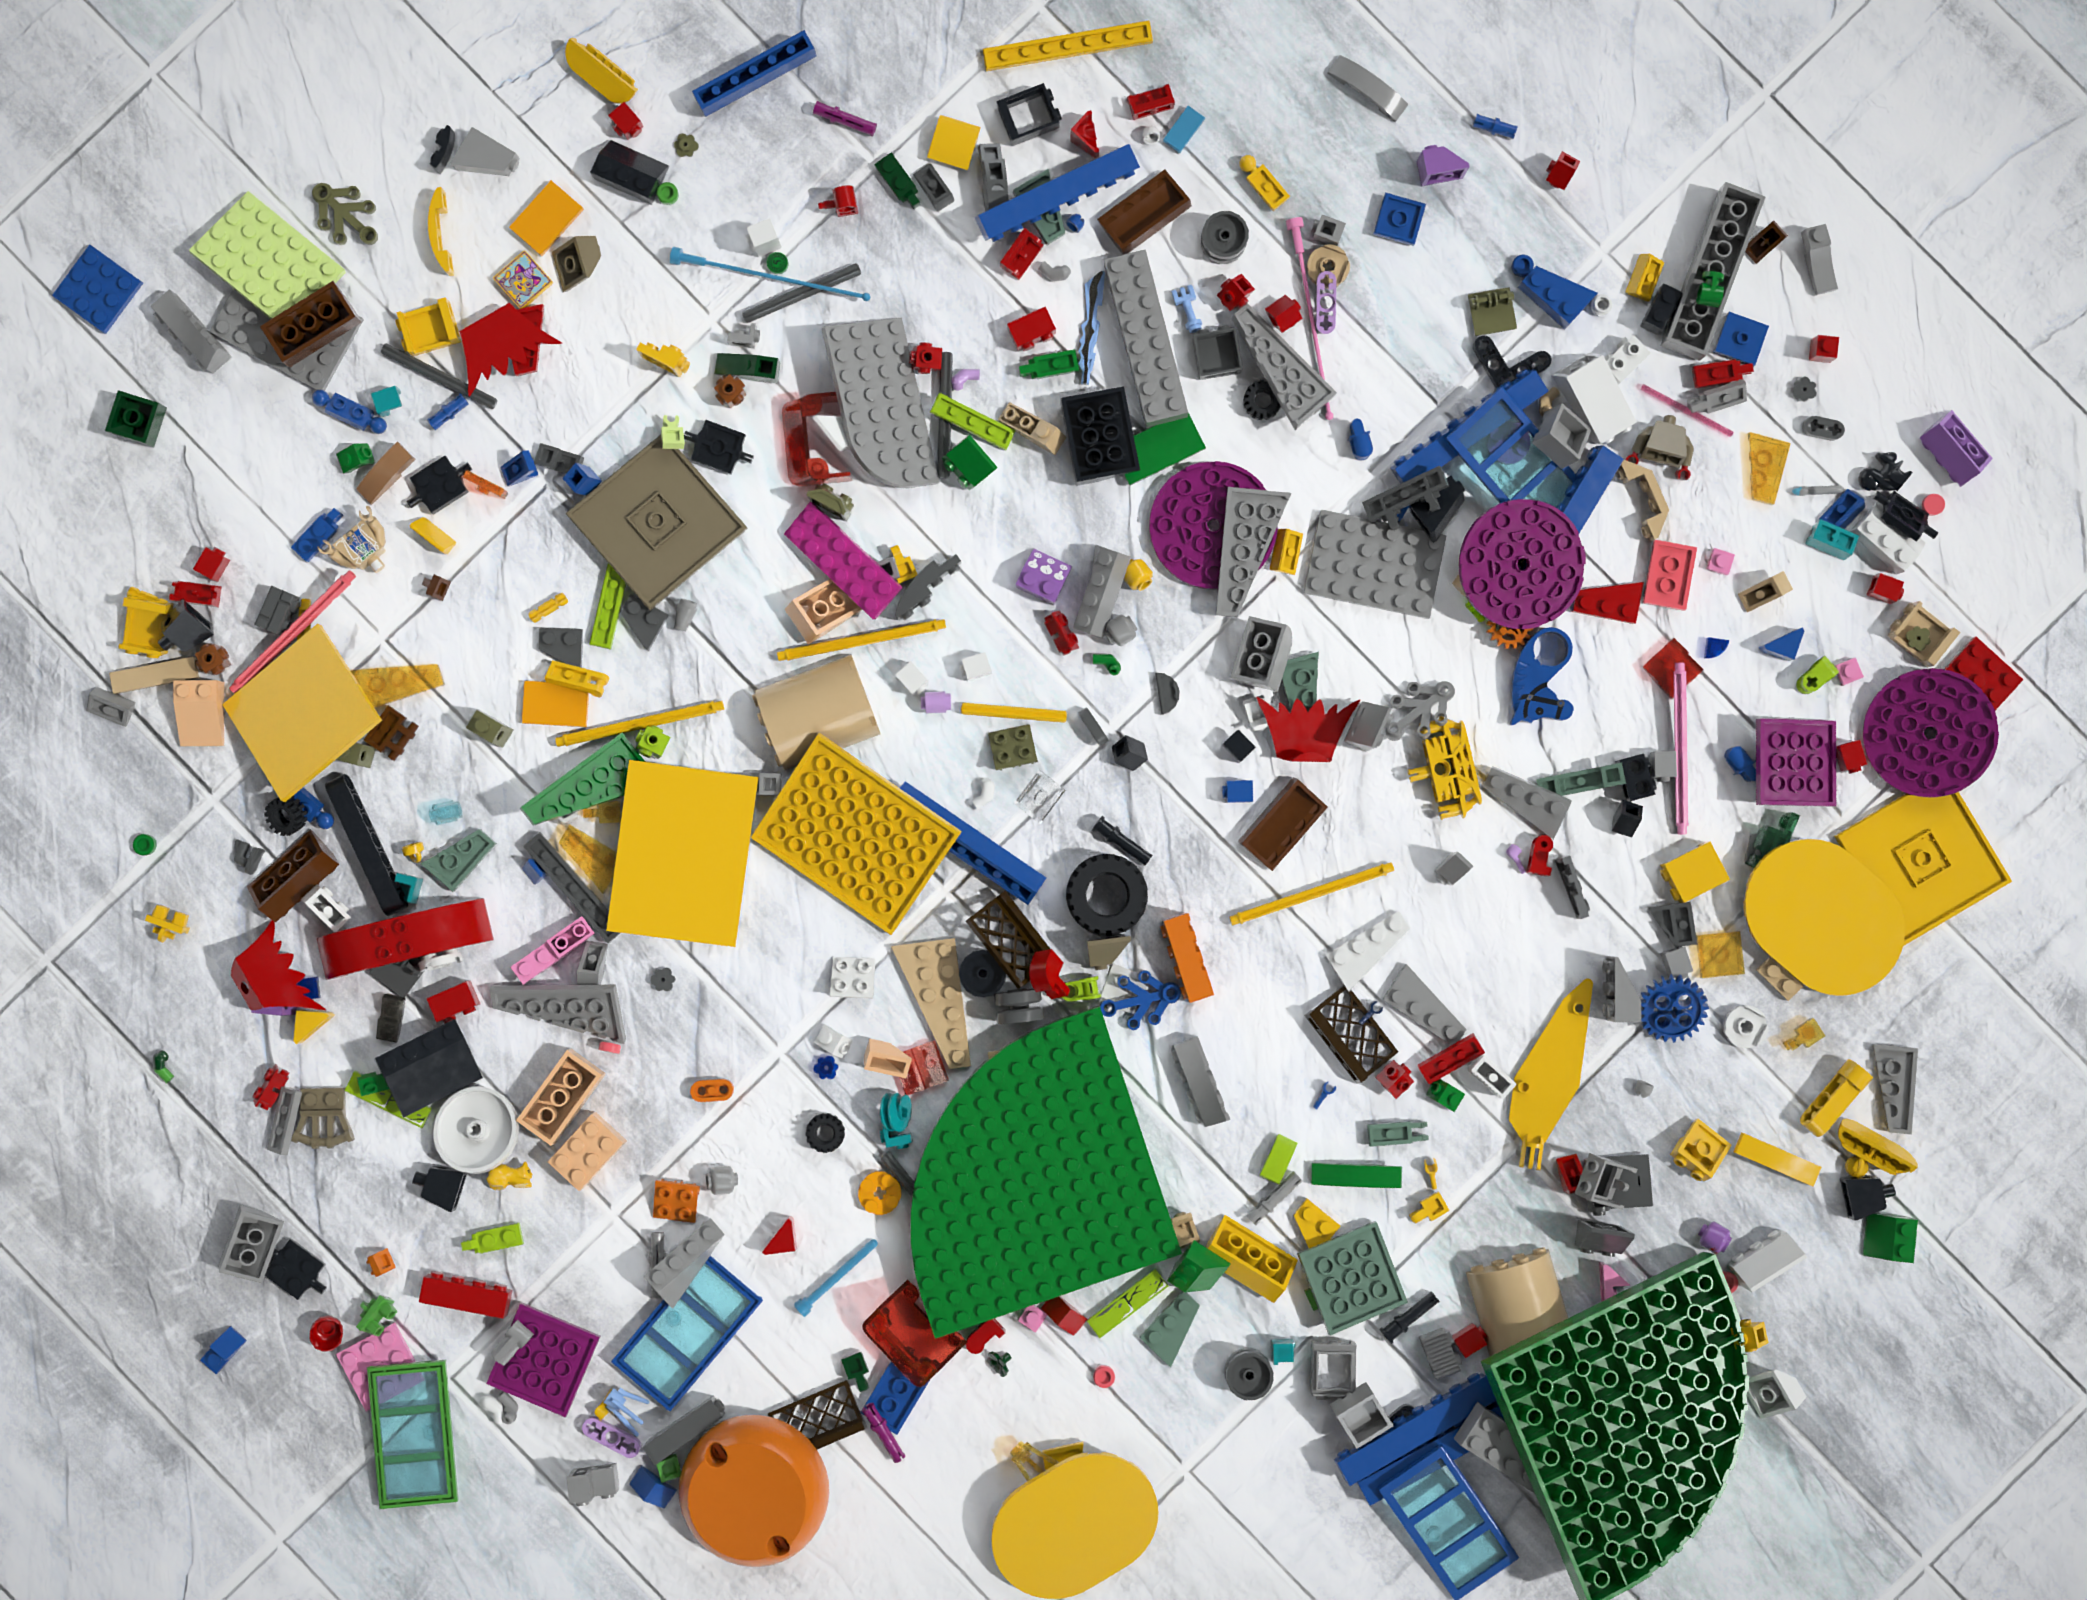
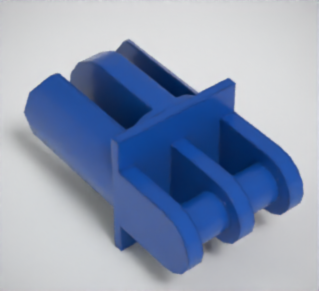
M1356 418L1349 426L1351 436H1349L1347 441L1350 442L1355 458L1363 461L1372 454L1373 445L1369 435L1370 431L1365 432L1362 420Z
M1741 746L1727 749L1724 758L1735 772L1733 775L1740 774L1746 782L1756 781V769L1752 765L1756 760H1752Z

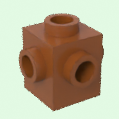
M730 374L727 377L724 375L715 383L717 385L714 387L717 392L715 397L722 405L727 404L730 408L738 406L747 395L743 389L745 384L738 377L733 378ZM729 387H733L731 392H726Z
M208 643L200 647V651L195 653L198 659L195 662L201 672L204 671L207 674L218 675L231 665L228 659V652L222 646Z

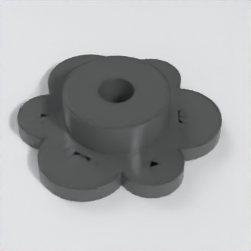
M1802 377L1800 381L1794 383L1793 396L1800 398L1803 402L1807 401L1808 398H1814L1817 394L1814 389L1816 383L1810 382L1808 377Z
M664 968L662 970L656 969L655 975L651 977L650 982L656 986L657 991H670L673 988L672 983L676 979L672 975L670 968Z

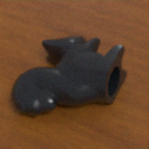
M1878 452L1875 458L1883 465L1880 471L1871 467L1863 469L1858 477L1859 485L1867 491H1876L1879 487L1885 491L1895 490L1898 492L1913 472L1907 471L1904 473L1901 471L1900 467L1904 461L1901 460L1895 463L1897 460L1895 452Z

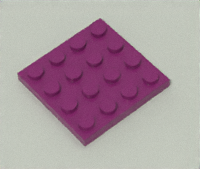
M1756 719V805L1836 806V721Z
M520 1303L511 1326L519 1320L534 1335L521 1349H518L504 1366L497 1361L495 1362L486 1384L566 1418L601 1336L525 1303Z

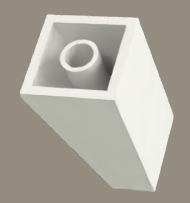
M1587 353L1552 375L1575 414L1592 429L1589 436L1594 443L1608 444L1614 440L1615 435L1628 432L1632 429V425L1637 423L1603 355Z

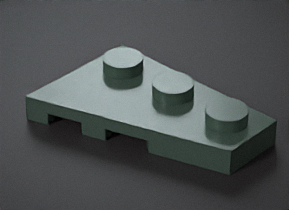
M1049 169L1015 188L1012 192L1014 196L1017 197L1051 181ZM1060 211L1052 215L1046 212L1041 215V220L1033 223L1046 245L1065 235Z
M1319 651L1287 661L1282 683L1290 711L1296 699L1303 703L1307 712L1317 701Z
M478 829L420 864L452 892H455L497 843L481 829Z
M1182 1291L1139 1336L1170 1367L1200 1307L1199 1303L1187 1292Z

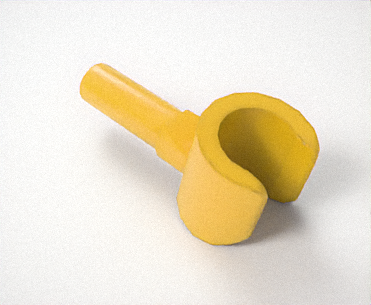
M1433 1158L1434 1164L1427 1165L1425 1159L1424 1168L1426 1173L1429 1174L1431 1188L1435 1190L1437 1189L1435 1173L1438 1170L1437 1162Z
M604 1400L594 1412L600 1420L609 1413L605 1408L606 1404L603 1403Z

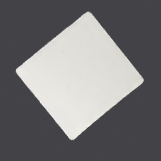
M1113 964L1099 1001L1102 1002L1105 999H1110L1115 1002L1138 996L1130 990L1118 986L1117 979L1121 975H1126L1131 982L1145 989L1147 983H1141L1138 980V972ZM1141 975V980L1145 981L1148 979V976ZM1126 978L1120 980L1122 986H1125L1128 982ZM1138 1005L1120 1010L1135 1014Z

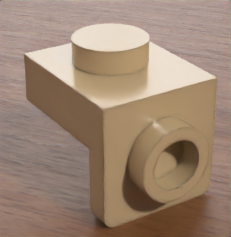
M1181 1212L1171 1219L1180 1249L1190 1246L1194 1240L1198 1243L1200 1242L1191 1213Z

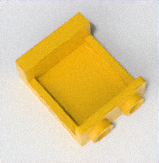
M446 297L437 299L438 303L406 313L396 312L398 319H395L399 332L402 331L404 339H401V343L405 352L408 351L414 357L462 342L451 303Z
M137 596L124 597L123 606L127 607L123 643H120L118 648L125 649V653L128 654L146 653V657L159 658L162 655L168 654V650L165 651L159 645L158 640L164 636L161 623L173 610L174 603Z
M1711 841L1704 842L1679 857L1660 864L1662 868L1660 870L1661 876L1665 882H1669L1672 888L1670 893L1675 901L1678 900L1679 903H1685L1730 880Z

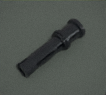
M1102 815L1091 831L1097 832L1106 838L1107 843L1113 842L1145 866L1153 855L1122 834L1118 826L1114 827L1104 820L1105 817Z
M1430 1291L1428 1295L1404 1314L1393 1317L1394 1320L1384 1328L1381 1327L1379 1330L1387 1341L1392 1344L1396 1337L1408 1331V1326L1440 1301Z

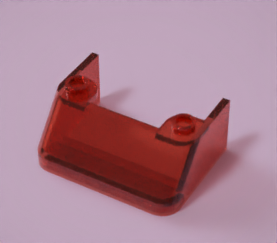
M836 391L808 394L789 401L782 407L788 478L794 486L801 487L853 481L851 472L829 474L826 461L821 458H810L806 417L819 414L822 404L838 402Z

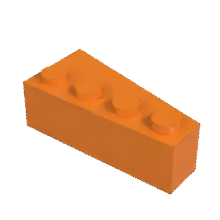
M1184 913L1163 920L1160 930L1163 938H1168L1170 946L1166 948L1170 959H1175L1177 966L1173 967L1176 978H1181L1183 987H1180L1183 999H1188V1002L1192 1003L1213 996L1214 992L1206 967L1203 964L1201 951L1196 943L1194 929L1189 922L1191 920L1189 913Z

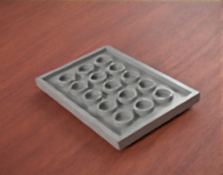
M233 289L209 332L315 390L325 391L362 323L292 367H288L282 363L260 328L261 325L271 319Z
M1321 509L1304 594L1430 619L1447 535L1441 534L1437 541L1433 543L1424 530L1402 526L1394 531L1390 528L1389 523L1381 521L1371 523L1366 518Z

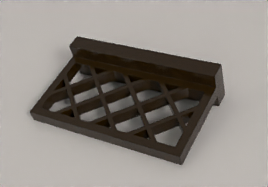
M1006 891L1002 892L965 921L1018 990L1030 981V958H1033L1035 952L1050 949ZM991 906L999 913V918L990 916ZM974 919H984L985 929L980 928ZM990 921L998 923V931L989 930ZM1003 924L1010 927L1012 935L1003 933ZM989 935L998 937V946L993 945L989 941ZM1003 938L1012 940L1011 949L1003 947ZM1017 941L1023 944L1025 952L1016 950ZM1003 952L1011 954V963L1003 959ZM1016 955L1025 957V966L1016 964ZM1016 969L1025 971L1022 982L1016 976Z
M1343 985L1304 1016L1354 1082L1359 1084L1364 1082L1368 1076L1399 1051L1373 1017L1368 1019L1370 1024L1365 1022L1362 1025L1360 1038L1350 1036L1351 1024L1360 1025L1358 1022L1351 1021L1352 1009L1360 1010L1363 1016L1368 1011L1352 990L1348 992ZM1344 991L1350 997L1349 1006L1338 1004L1339 995ZM1326 1005L1334 1006L1333 1019L1325 1018L1320 1010ZM1338 1007L1349 1008L1347 1021L1336 1019ZM1336 1022L1347 1023L1346 1036L1337 1034L1335 1031ZM1366 1026L1375 1029V1040L1364 1038ZM1349 1039L1360 1041L1359 1053L1350 1051L1348 1048ZM1364 1041L1375 1043L1374 1055L1363 1054ZM1378 1044H1386L1391 1052L1386 1056H1377ZM1362 1056L1373 1058L1372 1067L1368 1071L1361 1065Z
M848 1379L767 1413L772 1418L781 1412L789 1415L788 1424H790L792 1417L802 1421L801 1433L806 1423L816 1427L817 1430L814 1437L808 1439L817 1450L868 1428L860 1413ZM845 1386L848 1393L845 1402L834 1398L837 1388ZM832 1391L831 1396L827 1395L826 1393ZM819 1396L829 1399L825 1411L814 1406L816 1398ZM813 1399L811 1405L806 1403L807 1401ZM832 1400L843 1405L839 1417L827 1412ZM803 1404L809 1407L805 1419L794 1415L797 1405ZM846 1406L854 1409L857 1416L856 1419L848 1421L841 1418ZM790 1408H793L792 1411H791V1413L785 1411V1410H788V1409H790ZM812 1409L823 1413L819 1425L808 1421ZM826 1415L837 1419L833 1429L829 1430L822 1427ZM840 1421H842V1422L845 1423V1424H842V1425L838 1426V1424H839ZM820 1429L826 1431L818 1435Z

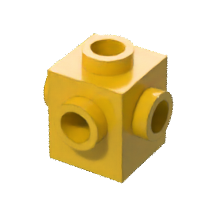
M1743 1319L1739 1322L1741 1332L1744 1333V1342L1742 1344H1739L1738 1341L1733 1342L1735 1349H1737L1736 1344L1739 1346L1744 1345L1745 1352H1753L1769 1343L1764 1322H1751V1319Z

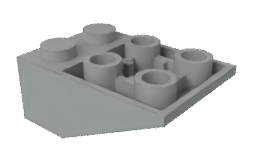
M1362 701L1343 742L1366 752L1377 748V746L1379 747L1384 738V734H1381L1383 728L1388 727L1393 718V715L1390 714L1392 708Z
M1606 956V960H1603L1602 964L1603 973H1606V982H1603L1602 986L1603 995H1606V1003L1603 1004L1602 1009L1603 1016H1606L1607 1021L1641 1022V999L1619 957Z

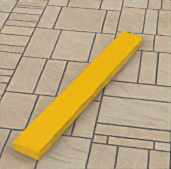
M1148 20L984 48L983 56L987 72L1152 44L1153 38L1150 21Z

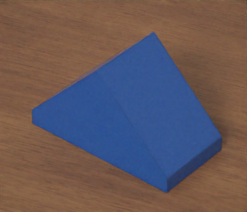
M1803 627L1796 629L1758 648L1763 653L1786 661L1795 660L1804 629Z
M643 1465L629 1483L644 1502L664 1509L677 1491L669 1483H662L660 1477Z

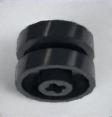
M988 950L973 951L965 957L960 965L959 977L961 984L967 992L974 996H992L1002 988L1006 981V973ZM981 969L987 971V976L984 978L979 976Z

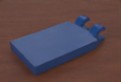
M909 1346L906 1347L900 1359L895 1356L892 1358L865 1405L874 1403L881 1417L886 1419V1425L889 1430L898 1435L931 1379L926 1374L932 1366L933 1360L925 1357L919 1368L909 1362L915 1351Z

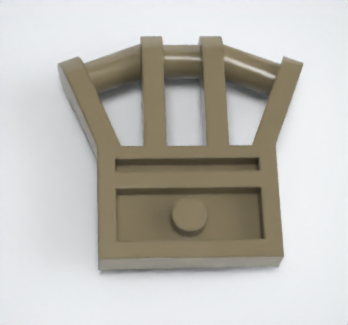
M346 1087L300 1089L302 1092L300 1100L301 1117L291 1141L311 1146L312 1149H319V1147L324 1146L332 1149L343 1142L354 1141V1134L346 1117V1091H344ZM327 1116V1138H320V1117ZM335 1116H338L344 1133L335 1136ZM308 1117H312V1137L302 1134Z

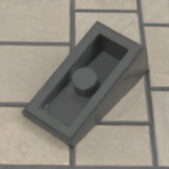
M931 163L913 174L937 212L955 201L952 192Z

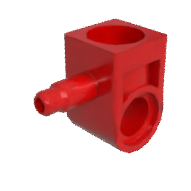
M850 185L834 188L833 200L818 203L819 209L835 208L838 217L858 214L854 187Z

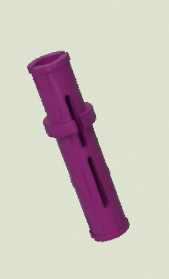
M817 101L813 109V114L827 118L831 123H840L872 137L877 128V123L844 112L837 106L834 108Z
M874 1403L865 1405L867 1409L863 1407L862 1412L871 1424V1430L876 1432L893 1462H901L906 1455L887 1427L886 1419L881 1417Z

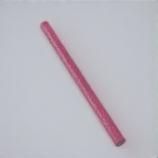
M1645 384L1640 389L1729 437L1734 433V431L1698 412L1692 413L1685 405Z

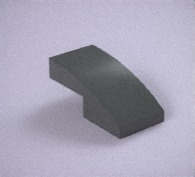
M540 443L534 464L566 474L575 463L583 464L584 457Z

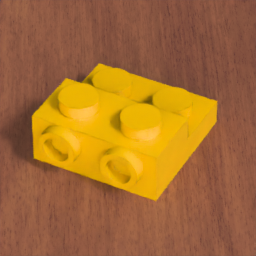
M640 342L636 349L643 359L678 377H681L682 373L685 374L690 367V362L687 361L688 358L684 356L685 354L681 352L682 350L672 344L669 347L663 344L659 351L657 346L649 342L646 345Z
M1697 1118L1693 1121L1684 1137L1679 1139L1670 1155L1674 1158L1673 1162L1677 1166L1686 1167L1691 1171L1690 1175L1697 1181H1706L1713 1177L1732 1145Z

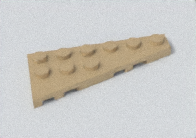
M955 938L891 946L949 1069L971 1066Z

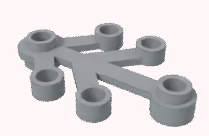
M1441 681L1436 686H1420L1417 682H1410L1407 685L1408 693L1411 696H1417L1418 694L1432 695L1426 700L1403 699L1400 695H1393L1390 702L1394 709H1415L1398 722H1391L1388 727L1386 726L1385 733L1387 738L1391 741L1400 740L1403 736V729L1421 715V725L1417 729L1418 736L1422 739L1428 738L1431 735L1429 727L1431 709L1438 702V712L1435 713L1434 720L1439 726L1445 725L1448 721L1446 714L1447 702L1455 695L1453 684L1448 681ZM1412 687L1418 688L1416 691L1410 690ZM1444 688L1448 689V691H1447L1446 693H1441V692H1440L1441 689H1444ZM1395 700L1401 701L1399 704L1393 703ZM1439 716L1445 717L1442 721H1438L1437 718ZM1396 727L1397 731L1391 732L1390 729ZM1422 729L1428 730L1426 734L1420 733Z

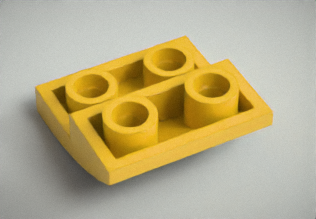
M940 115L927 158L969 170L981 127Z

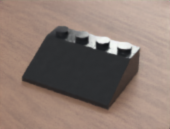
M1124 386L1061 398L1060 405L1076 486L1140 471Z
M455 1019L374 1059L403 1118L483 1078Z

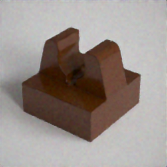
M434 574L431 580L424 577L421 585L427 587L425 594L443 601L451 582Z

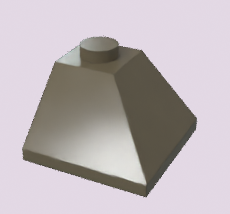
M575 236L552 251L563 292H568L591 277L602 256L596 236Z
M1121 936L1087 941L1090 967H1095V970L1108 969L1107 965L1115 961L1131 941V937Z

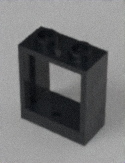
M1044 83L996 101L998 112L1012 146L1060 128L1059 121L1062 120L1058 108L1054 109L1052 91L1050 88L1046 89ZM1041 96L1051 122L1018 134L1009 108Z

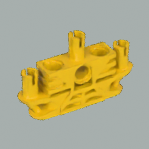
M1439 716V719L1437 720H1444V716ZM1448 719L1447 723L1443 726L1437 725L1435 720H1432L1429 726L1431 734L1442 732V736L1422 740L1427 766L1408 769V775L1417 774L1416 776L1409 777V781L1412 783L1430 778L1436 803L1456 798L1458 802L1438 806V812L1447 811V813L1439 814L1440 819L1443 820L1459 815L1463 819L1476 803L1478 805L1482 804L1466 727L1463 720L1457 723ZM1449 728L1458 729V733L1451 735ZM1427 729L1420 731L1421 734H1426L1428 732ZM1449 758H1450V763H1451L1452 772H1453V775H1450V776H1448V775H1449V773H1450V771H1451V767H1450V764L1445 760V759H1449ZM1437 763L1444 766L1445 771L1442 775L1435 773L1434 767ZM1472 794L1473 798L1466 802L1465 795Z

